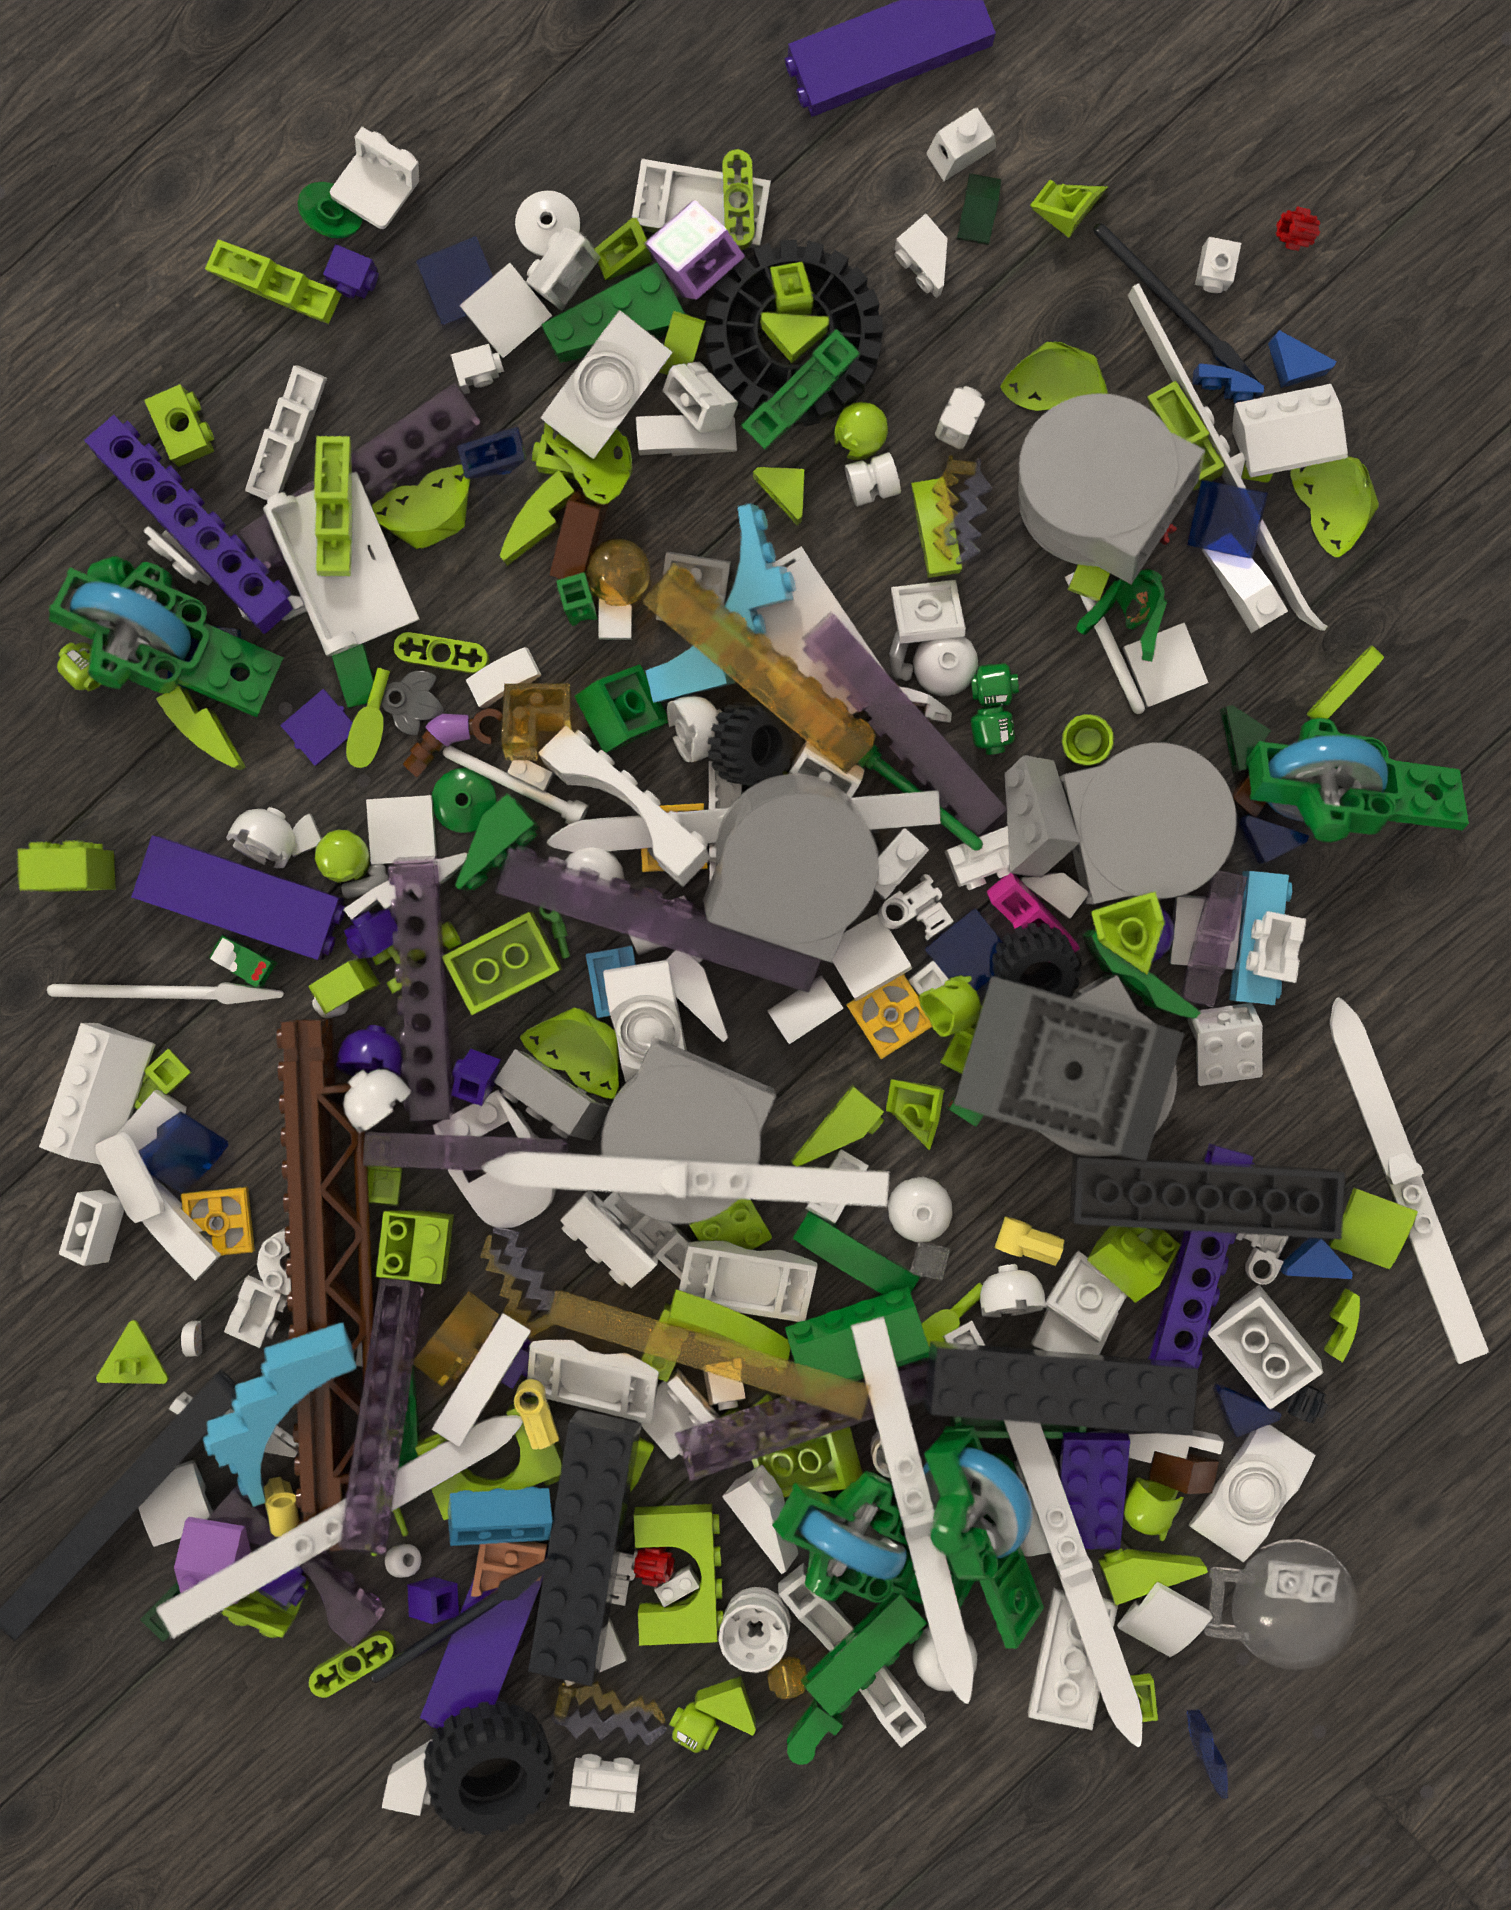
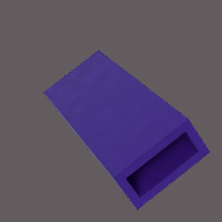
M899 0L789 43L788 57L784 58L789 76L791 78L796 77L800 88H797L796 92L802 108L808 107L810 115L813 117L993 46L996 32L983 0Z
M154 835L151 836L131 896L143 902L316 960H324L325 955L330 956L336 941V937H333L332 934L335 925L341 924L345 915L343 909L346 908V906L342 905L344 901L342 897Z
M548 1548L546 1550L545 1560H547ZM544 1574L541 1580L535 1581L518 1598L501 1602L451 1635L420 1716L421 1719L426 1720L429 1726L436 1729L438 1727L443 1728L444 1721L452 1714L454 1717L459 1715L460 1710L467 1706L470 1709L475 1708L481 1702L495 1705L543 1581ZM472 1581L460 1613L498 1588L483 1591L481 1596L474 1597L471 1596Z

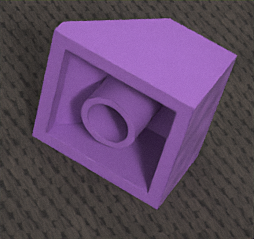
M188 1517L185 1520L174 1566L180 1593L251 1553L245 1526Z

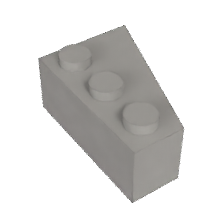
M1023 755L1005 772L1010 873L1042 877L1080 843L1054 760Z
M515 1049L494 1083L503 1088L500 1093L514 1103H517L519 1100L528 1106L525 1111L540 1121L545 1118L553 1124L551 1130L563 1138L567 1139L570 1135L592 1141L605 1121L610 1107L605 1103L596 1102L586 1095L585 1090L574 1087L560 1077V1074L545 1066L534 1057Z

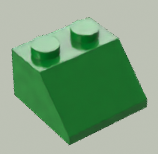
M640 664L596 680L574 696L600 747L605 753L626 746L668 723L667 714L661 702L653 703L648 679Z

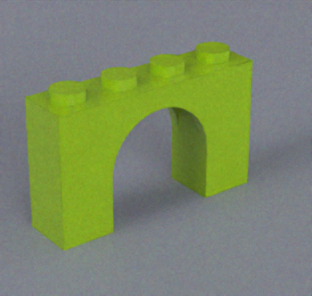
M532 1396L530 1398L525 1399L524 1401L526 1403L533 1404L536 1403L539 1400V1398L537 1396ZM514 1404L510 1405L506 1412L507 1415L520 1416ZM522 1423L515 1433L520 1446V1462L510 1474L497 1479H486L475 1475L466 1468L431 1488L443 1520L448 1519L450 1493H458L463 1490L483 1492L498 1488L522 1490L544 1482L545 1485H550L560 1481L564 1454L559 1441L549 1447L532 1450L524 1424ZM435 1434L420 1440L415 1447L418 1457L447 1441V1439L440 1434Z
M713 1504L635 1507V1548H680L688 1552L696 1560L702 1576L699 1588L685 1599L675 1601L666 1607H663L661 1602L639 1603V1646L718 1642V1631H720L724 1615L723 1611H717V1599H722L723 1593L722 1578L716 1579L715 1566H721V1547L714 1546V1534H720L719 1514H713Z

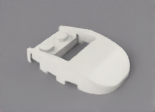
M502 1088L489 1094L482 1106L473 1103L434 1124L433 1128L449 1174L477 1215L491 1226L512 1228L527 1222L546 1210L554 1198L556 1188L525 1187L508 1184L487 1173L469 1182L453 1154V1151L508 1121L526 1152L544 1153L542 1149L543 1144L538 1135L534 1134L518 1108L514 1110L507 1099L500 1093L502 1091Z

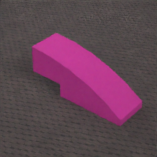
M1009 873V875L1001 878L987 890L991 903L1013 924L1014 928L1021 926L1022 929L1028 928L1030 923H1035L1037 927H1040L1042 923L1049 924L1050 929L1056 927L1061 931L1062 935H1066L1074 953L1080 949L1077 942L1015 874Z

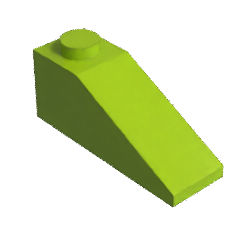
M852 1085L791 1159L792 1164L796 1167L801 1166L863 1138L867 1132L873 1135L884 1121L880 1117L884 1111Z
M1120 1548L1110 1550L1105 1553L1104 1558L1098 1559L1115 1605L1147 1595L1156 1582L1169 1587L1208 1573L1200 1557L1134 1549L1123 1550Z

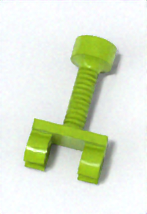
M449 921L437 927L438 934L436 937L431 938L425 944L422 943V945L417 946L411 952L408 951L405 955H402L395 943L374 957H371L375 965H379L393 957L402 974L386 983L392 994L417 981L409 967L410 964L412 965L416 961L421 960L424 956L426 957L438 950V948L447 947L451 950L462 943L457 931Z

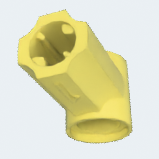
M1005 1216L995 1248L1018 1257L1025 1255L1056 1266L1060 1260L1065 1240L1059 1236L1034 1229L1028 1223Z
M527 1379L518 1386L514 1406L517 1412L520 1413L532 1450L543 1449L559 1441L560 1437L545 1397V1387L538 1380ZM525 1392H533L539 1400L536 1403L529 1404L522 1399L521 1395Z
M281 1477L269 1479L267 1485L264 1486L265 1506L269 1518L270 1532L272 1535L280 1537L298 1526L299 1513L296 1507V1495L292 1492L290 1482L284 1481Z

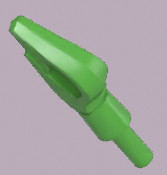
M552 881L549 883L546 894L540 904L539 913L543 919L551 922L553 937L558 940L561 956L564 959L570 957L565 939L568 934L562 920ZM548 899L552 903V912L550 914L545 912V905Z

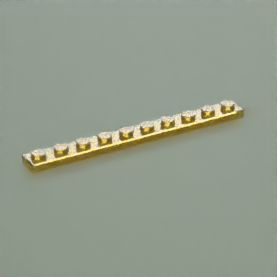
M556 1290L547 1322L857 1419H862L871 1389L870 1385L562 1290Z

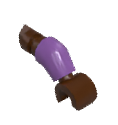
M496 708L483 709L475 715L474 719H469V715L443 713L432 719L425 726L427 731L421 736L424 740L421 743L417 741L410 749L412 754L405 760L403 765L414 776L418 777L435 758L433 753L435 751L440 752L445 746L449 747L452 743L470 740L471 735H475L483 743L492 744V736L484 734L481 729L483 718L493 716L500 722L507 717Z

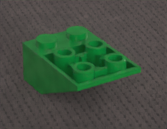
M505 795L482 816L455 885L458 889L477 890L489 879L486 873L493 867L502 868L513 858L511 852L517 846L524 848L538 836L535 831L540 826L513 796Z

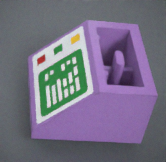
M695 200L691 201L644 243L682 297L696 300L745 257L727 229Z

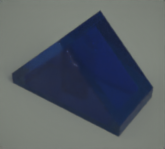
M518 427L457 446L464 476L467 479L509 474L527 460Z
M1249 815L1240 817L1238 822L1259 864L1267 863L1308 842L1309 835Z
M1216 1382L1214 1384L1213 1390L1229 1430L1236 1437L1280 1420L1282 1414L1275 1407L1270 1410L1261 1401Z

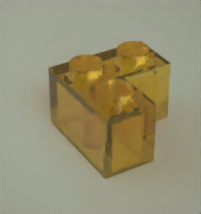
M504 684L501 743L505 760H538L539 731H560L565 725L572 730L573 700L570 684Z
M468 1291L412 1363L442 1387L450 1377L456 1381L477 1356L479 1351L475 1346L479 1341L482 1344L485 1343L494 1329L492 1324L499 1314Z

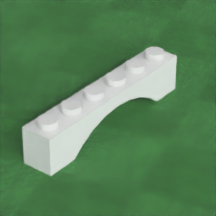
M565 725L539 752L544 765L567 785H580L601 789L617 796L631 806L644 820L650 831L654 855L659 866L683 887L709 861L710 857L706 849L708 843L697 832L693 831L690 834L682 827L684 822L673 811L670 810L666 813L659 807L660 801L650 791L646 790L643 793L636 787L637 781L627 771L623 770L620 773L613 767L614 761L604 751L600 750L597 753L590 747L591 741L581 731L577 730L574 733Z
M803 1563L778 1583L779 1596L795 1616L831 1651L854 1626L835 1602L816 1596L805 1586L808 1568ZM884 1665L875 1674V1681L867 1689L861 1690L860 1688L859 1690L882 1725L898 1745L903 1747L927 1728L923 1712Z

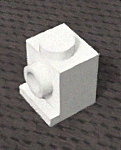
M489 344L451 354L459 385L464 394L470 393V385L475 387L490 385L493 383V379L499 377V373L504 372L499 352L493 354Z

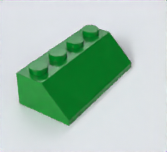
M908 1287L893 1290L887 1294L863 1300L857 1304L836 1311H830L824 1315L785 1327L806 1397L864 1379L851 1325L883 1317L896 1367L929 1357V1345Z

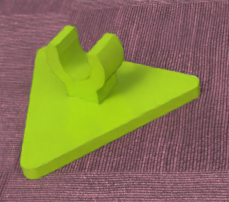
M136 1320L128 1323L96 1377L99 1383L165 1384L169 1379Z

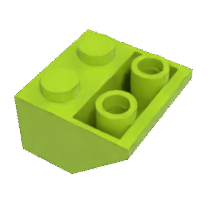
M384 1211L376 1277L442 1284L447 1276L454 1214L429 1211Z
M1110 1226L1099 1238L1087 1260L1136 1303L1159 1287L1181 1245L1163 1229Z

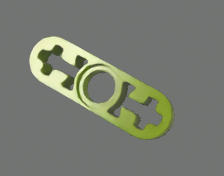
M737 149L728 152L722 164L724 224L729 234L736 231V217H742L743 231L749 232V234H744L743 240H737L735 234L730 235L740 250H744L751 246L754 240L752 160L745 151ZM735 160H740L741 166H746L741 169V183H735L734 169L728 168L734 165ZM742 192L747 196L748 202L743 208L731 206L729 198L733 193Z
M411 632L402 633L394 642V651L397 657L410 664L475 674L489 664L487 651L477 643ZM409 639H413L415 646L425 648L424 642L429 641L426 648L427 660H422L424 656L422 652L412 651L410 656H406V652L401 649L402 644L406 645ZM445 644L449 646L451 655L447 661L437 662L434 660L433 650L437 645ZM456 647H462L460 653L464 655H472L473 650H477V654L482 657V661L476 662L474 667H470L469 661L458 659L459 665H454L457 659Z
M1374 646L1366 649L1313 705L1307 715L1311 719H1328L1379 665L1384 656Z
M376 1631L318 1665L309 1678L311 1692L318 1697H329L391 1659L396 1648L395 1638L387 1631ZM376 1641H378L379 1644H387V1647L384 1651L385 1654H383L380 1650L376 1651L375 1653L371 1654L368 1661V1656L366 1653L370 1652L374 1648ZM348 1656L357 1657L361 1662V1669L356 1672L348 1671L344 1666V1659ZM337 1668L338 1675L332 1678L329 1687L325 1683L321 1685L318 1683L321 1677L320 1674L323 1677H328Z

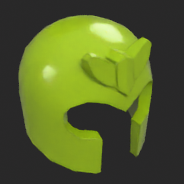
M856 402L845 407L836 422L834 432L835 445L840 441L843 447L851 450L847 456L848 459L856 461L868 459L875 455L885 443L888 435L887 418L883 411L874 404Z
M1085 714L1076 716L1067 724L1062 733L1061 743L1063 751L1070 761L1077 765L1091 767L1102 763L1109 757L1114 747L1115 738L1113 730L1106 720L1097 715Z
M337 829L327 833L318 842L315 849V862L320 872L332 881L341 883L353 878L356 881L362 879L368 871L370 852L365 842L359 836L349 830Z
M960 975L952 977L950 980L945 981L944 986L936 989L931 988L920 994V1006L929 1018L933 1029L940 1036L947 1037L962 1032L977 1022L981 1011V1003L976 990L969 984L972 980L971 976Z
M1140 1477L1136 1478L1125 1497V1519L1138 1532L1145 1535H1159V1539L1164 1541L1184 1497L1176 1499L1178 1490L1152 1480L1146 1481Z

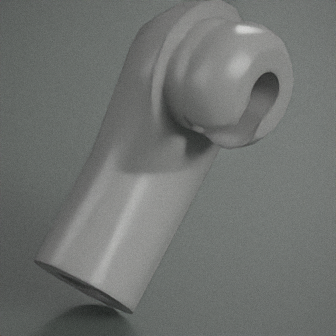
M898 631L895 632L889 652L891 674L897 680L900 678L908 681L911 678L914 667L910 663H904L909 643L900 644Z
M371 865L368 868L370 877L343 883L342 893L344 897L349 899L362 896L371 889L386 882L388 874L385 872V865Z

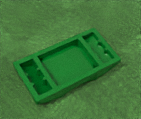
M1087 930L1082 936L1089 952L1101 970L1117 975L1124 985L1142 998L1145 1005L1166 1013L1195 1019L1201 1013L1148 971V974H1145L1100 943L1096 930Z

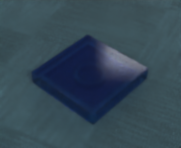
M1202 480L1187 545L1249 559L1253 558L1268 493Z
M974 908L924 948V950L949 980L960 975L971 976L972 980L969 984L977 991L991 979V976H995L992 968L994 966L992 957L993 954L997 953L995 949L997 944L1003 942L976 908Z

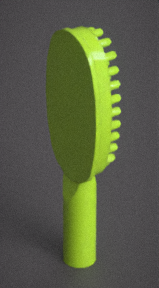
M377 668L367 706L357 713L349 731L346 756L349 763L357 768L366 767L372 762L381 742L383 715L379 709L390 671L382 668Z
M980 1282L951 1309L940 1310L921 1324L929 1348L930 1341L945 1342L943 1336L959 1328V1318L980 1300V1292L983 1286Z

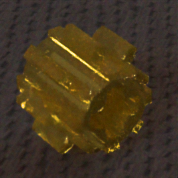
M781 1658L771 1670H768L770 1691H775L777 1698H795L805 1692V1687L800 1680L807 1674L805 1664L800 1665L799 1658Z

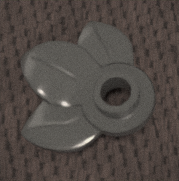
M415 671L407 674L401 682H392L386 685L381 705L387 712L393 715L395 726L402 732L418 735L420 720H430L443 714L444 709L441 703L429 692L436 681L434 674L425 671ZM395 692H399L402 696L398 704L391 702V695Z

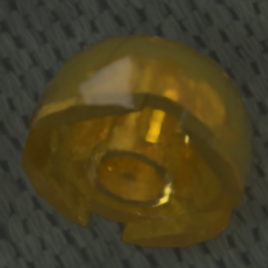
M610 539L602 542L591 552L587 562L586 579L593 596L596 597L597 595L600 599L605 600L606 604L611 606H626L637 602L642 597V593L646 588H649L651 584V567L644 550L636 543L625 539Z

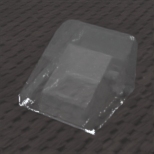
M918 1242L911 1273L917 1276L942 1280L950 1248L928 1242Z

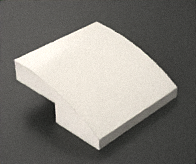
M1191 895L1177 896L1172 916L1174 940L1169 951L1168 960L1170 964L1235 969L1241 923V900Z
M194 1460L177 1465L138 1508L153 1547L181 1538L185 1520L188 1517L212 1521L217 1520L206 1498V1485Z
M1156 1582L1142 1603L1136 1600L1133 1602L1117 1626L1118 1629L1172 1657L1189 1645L1213 1617L1209 1610L1163 1584Z

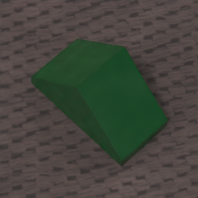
M969 173L957 234L958 240L989 245L999 202L1001 179Z
M1226 706L1220 709L1232 772L1235 773L1248 767L1246 759L1258 741L1264 742L1271 730L1235 706Z

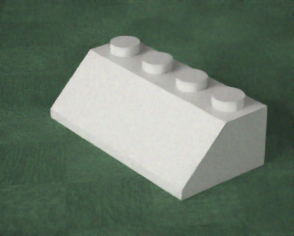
M81 1023L39 1147L70 1159L101 1165L96 1155L95 1144L116 1135L131 1118L135 1101L138 1098L146 1074L144 1070L149 1065L156 1044L99 1023Z

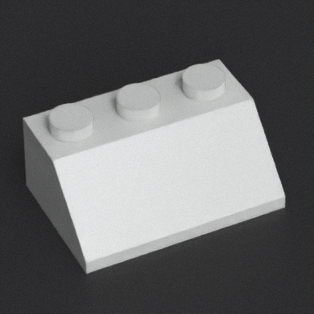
M1332 384L1235 403L1232 433L1240 453L1242 452L1246 459L1245 465L1250 477L1347 458L1348 451L1342 408Z
M588 1190L560 1220L564 1224L562 1230L574 1241L579 1238L588 1247L585 1250L586 1253L598 1264L603 1261L611 1269L609 1272L610 1276L621 1286L626 1283L632 1288L657 1265L658 1258L654 1256L653 1252L629 1230L626 1224L604 1205V1202L592 1190Z
M1260 1285L1233 1303L1208 1331L1209 1336L1270 1410L1323 1373L1321 1359Z

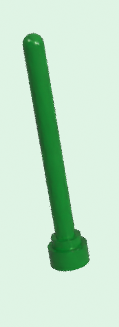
M870 740L856 753L853 759L855 763L863 769L867 767L870 771L872 769L876 770L901 792H922L882 759L883 755L879 753L880 748ZM939 806L940 823L974 851L981 850L983 841Z

